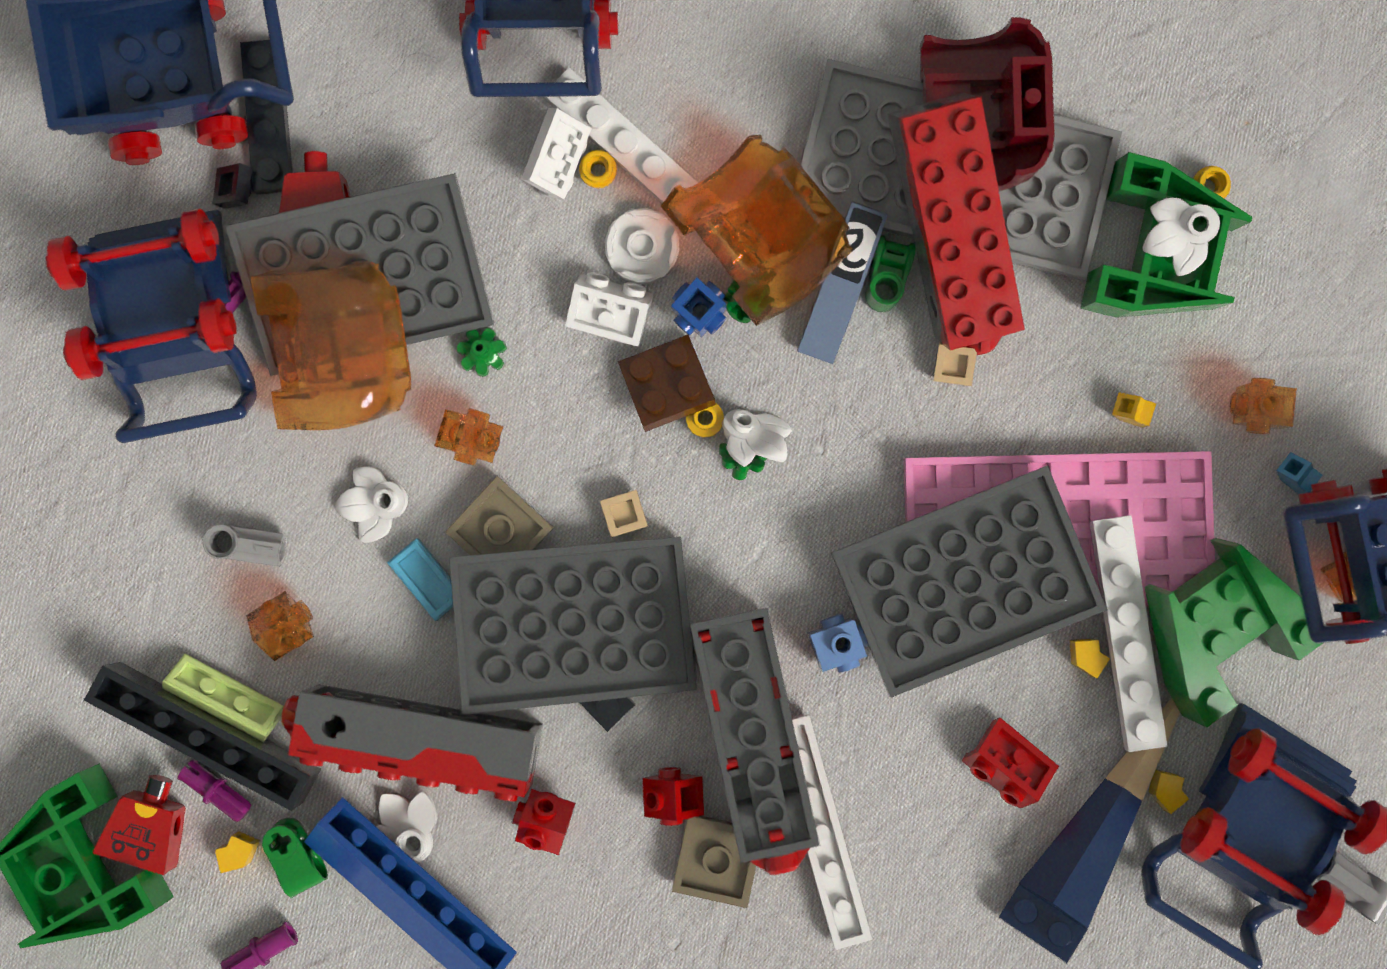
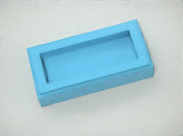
M416 538L387 562L434 621H438L453 608L451 577L419 538Z

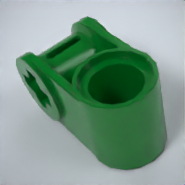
M884 235L880 236L871 261V272L865 292L866 302L871 309L877 312H887L893 309L904 293L907 277L916 253L915 243L911 242L909 245L888 241ZM879 284L888 285L893 291V298L889 300L880 298L876 294L875 286Z
M283 818L266 832L263 837L262 847L276 872L277 879L284 893L288 897L293 898L327 880L328 872L323 859L304 843L308 835L301 822L294 818ZM279 835L281 837L288 835L291 841L289 843L287 841L280 843L277 837Z

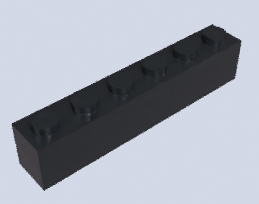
M122 662L102 665L84 698V701L290 811L304 803L321 771V768L317 766L299 763L300 757L289 756V751L268 740L262 742L164 690L160 682Z

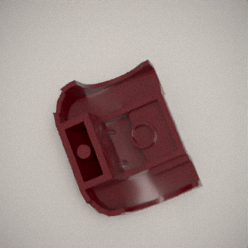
M1011 17L1002 30L988 36L953 40L933 35H924L920 43V83H923V104L960 93L981 97L999 191L1017 186L1033 177L1045 165L1054 144L1053 65L1050 42H1046L1041 31L1030 23L1031 20L1021 17Z

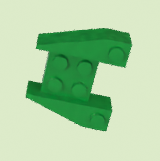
M1131 152L1116 160L1106 200L1145 210L1132 271L1102 265L1088 272L1080 309L1119 318L1213 310L1234 303L1235 297L1217 293L1215 288L1228 231H1234L1251 223L1252 216L1166 161ZM1166 198H1179L1190 206L1198 204L1208 205L1217 212L1220 219V228L1217 235L1208 242V252L1205 261L1194 271L1182 276H1177L1174 271L1173 256H1154L1145 253L1142 249L1148 233L1159 224L1152 215L1150 207ZM1198 216L1193 220L1192 225L1196 231L1202 232L1205 230L1207 222L1203 217Z
M1213 538L1210 541L1220 558L1173 592L1151 584L1145 586L1164 685L1181 715L1206 728L1238 706L1216 667L1244 646L1263 634L1273 652L1300 661L1323 644L1315 643L1309 638L1301 597L1243 545L1219 538Z
M100 763L74 774L45 791L0 842V870L35 931L34 934L17 943L20 949L121 930L174 898L163 876L148 870H143L116 886L100 856L93 854L94 845L79 819L118 797Z

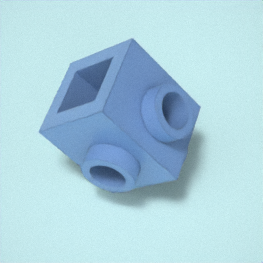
M843 614L826 618L821 621L822 628L807 632L819 668L823 672L836 667L838 673L860 666L859 659L867 657L864 647L868 646L860 624L856 625L855 620L852 618L844 620ZM844 637L845 645L840 649H836V641Z

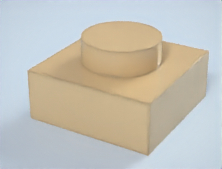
M939 342L933 381L972 386L977 356L975 349L962 347L950 351Z
M637 490L600 501L611 538L648 526Z

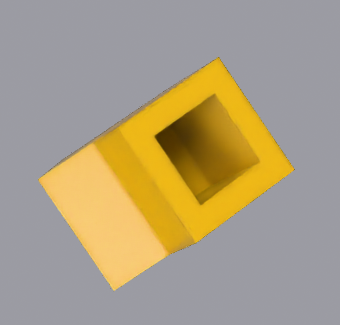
M1119 392L1112 415L1120 421L1141 428L1150 426L1157 403L1147 401L1141 396Z
M1094 638L1069 640L1071 664L1091 677L1098 679L1110 660L1109 657L1100 652L1099 640Z
M1158 769L1155 770L1148 792L1164 811L1172 814L1189 800L1182 791L1184 777Z
M240 831L231 835L228 844L221 845L215 849L220 873L244 868L251 863L260 840Z

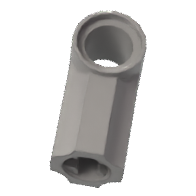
M214 525L204 533L202 539L205 552L215 559H230L278 567L282 564L287 544L285 533L244 528L235 525ZM223 531L231 535L233 542L227 552L221 551L217 545L218 535Z
M1334 852L1330 862L1316 879L1319 881L1327 880L1343 890L1345 899L1348 901L1347 905L1379 925L1387 914V883L1370 872H1364L1350 860Z

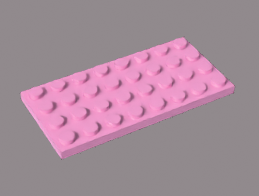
M1211 451L903 459L905 522L1041 467L1048 466L1098 588L1099 582L1089 521L1131 515L1146 606H1148L1145 586L1148 584L1173 592L1215 562V548L1210 541L1214 538Z

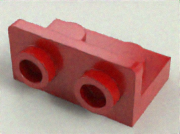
M1000 717L992 721L976 748L966 753L962 759V762L970 768L971 773L976 778L988 782L1000 792L1001 798L1006 803L1018 808H1024L1038 802L1059 768V765Z

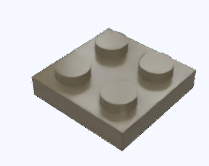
M496 476L445 533L471 556L534 550L554 527L499 476Z
M705 816L687 819L672 892L748 908L756 865L749 861L740 862L732 822Z

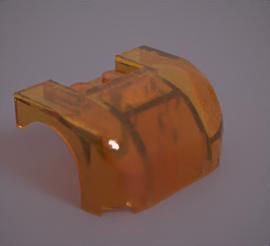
M761 135L748 136L725 164L700 183L688 188H683L681 185L675 186L661 204L662 209L684 236L694 231L697 232L704 244L709 247L725 267L728 274L737 282L740 288L732 297L756 326L783 313L803 300L853 250L846 235L850 227L842 215L785 147L778 151L768 143L762 142L763 138Z
M367 261L326 270L297 273L270 271L250 276L257 315H269L281 384V389L271 392L277 429L333 430L347 428L401 410L400 407L404 402L406 392L411 390V372L402 312L396 285L390 286L384 274L378 269L379 264Z

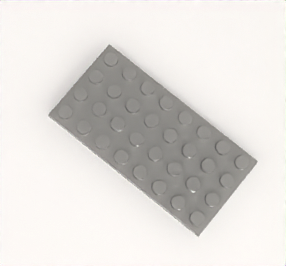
M827 59L790 208L844 221L851 201L888 214L882 231L913 238L888 113L923 104V83ZM1054 115L1055 136L1053 150L1045 165L1028 181L1007 190L999 191L1012 263L1084 280L1088 275L1122 131Z

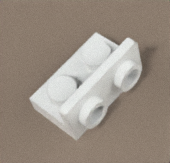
M548 108L521 180L538 188V193L544 197L565 199L567 192L573 185V176L580 157L587 148V139L591 128L558 108Z
M589 272L587 275L581 274L574 284L565 326L638 347L654 294L646 292L645 287L636 283H624V285L610 282L607 276L600 273Z

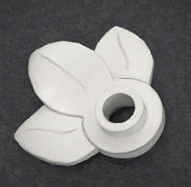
M1179 198L1160 200L1150 207L1152 215L1159 224L1148 233L1142 249L1145 253L1154 256H1173V267L1176 275H1186L1197 269L1205 261L1208 252V242L1217 235L1220 228L1219 216L1208 205L1198 204L1190 206ZM1198 216L1203 217L1207 222V226L1202 232L1196 231L1192 225L1193 220Z
M742 409L731 410L725 415L722 427L724 435L728 440L726 448L736 462L746 467L751 463L755 455L782 463L785 462L787 445L784 437L790 435L792 429L784 420L767 413L753 415L749 411Z
M370 466L359 467L353 470V481L356 487L342 493L336 502L335 508L343 518L352 522H358L359 541L369 543L377 541L389 533L392 520L402 515L408 505V495L400 484L387 481L380 470ZM385 494H388L391 499L388 507L384 503Z
M425 791L416 795L411 802L398 794H382L379 802L381 825L376 827L416 863L423 861L429 856L433 848V838L430 832L437 821V811L433 800ZM411 836L419 839L420 848H414L410 845L409 840Z

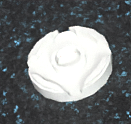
M649 208L631 209L619 216L609 226L605 238V254L612 270L623 280L631 283L653 284L665 278L675 267L680 253L679 235L673 224L661 212Z

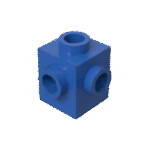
M696 277L691 284L688 282L684 283L672 297V300L675 302L671 305V308L677 315L673 321L689 336L694 331L701 338L707 331L712 335L727 319L723 315L727 310L726 303L723 301L726 295L711 281H708L705 285ZM698 305H704L707 308L706 314L701 318L693 314L694 308Z

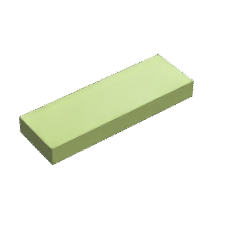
M186 653L162 681V688L262 742L266 740L282 716L283 705Z

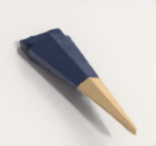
M1172 698L1162 709L1167 742L1180 714ZM1165 747L1134 752L1127 751L1019 882L1013 895L999 915L1000 920L1068 964L1090 926Z

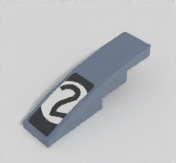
M851 201L797 352L831 364L834 363L888 214Z

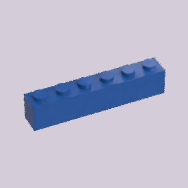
M343 797L317 823L304 841L446 969H505L517 952Z

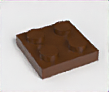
M689 335L618 361L645 432L716 405L715 398Z

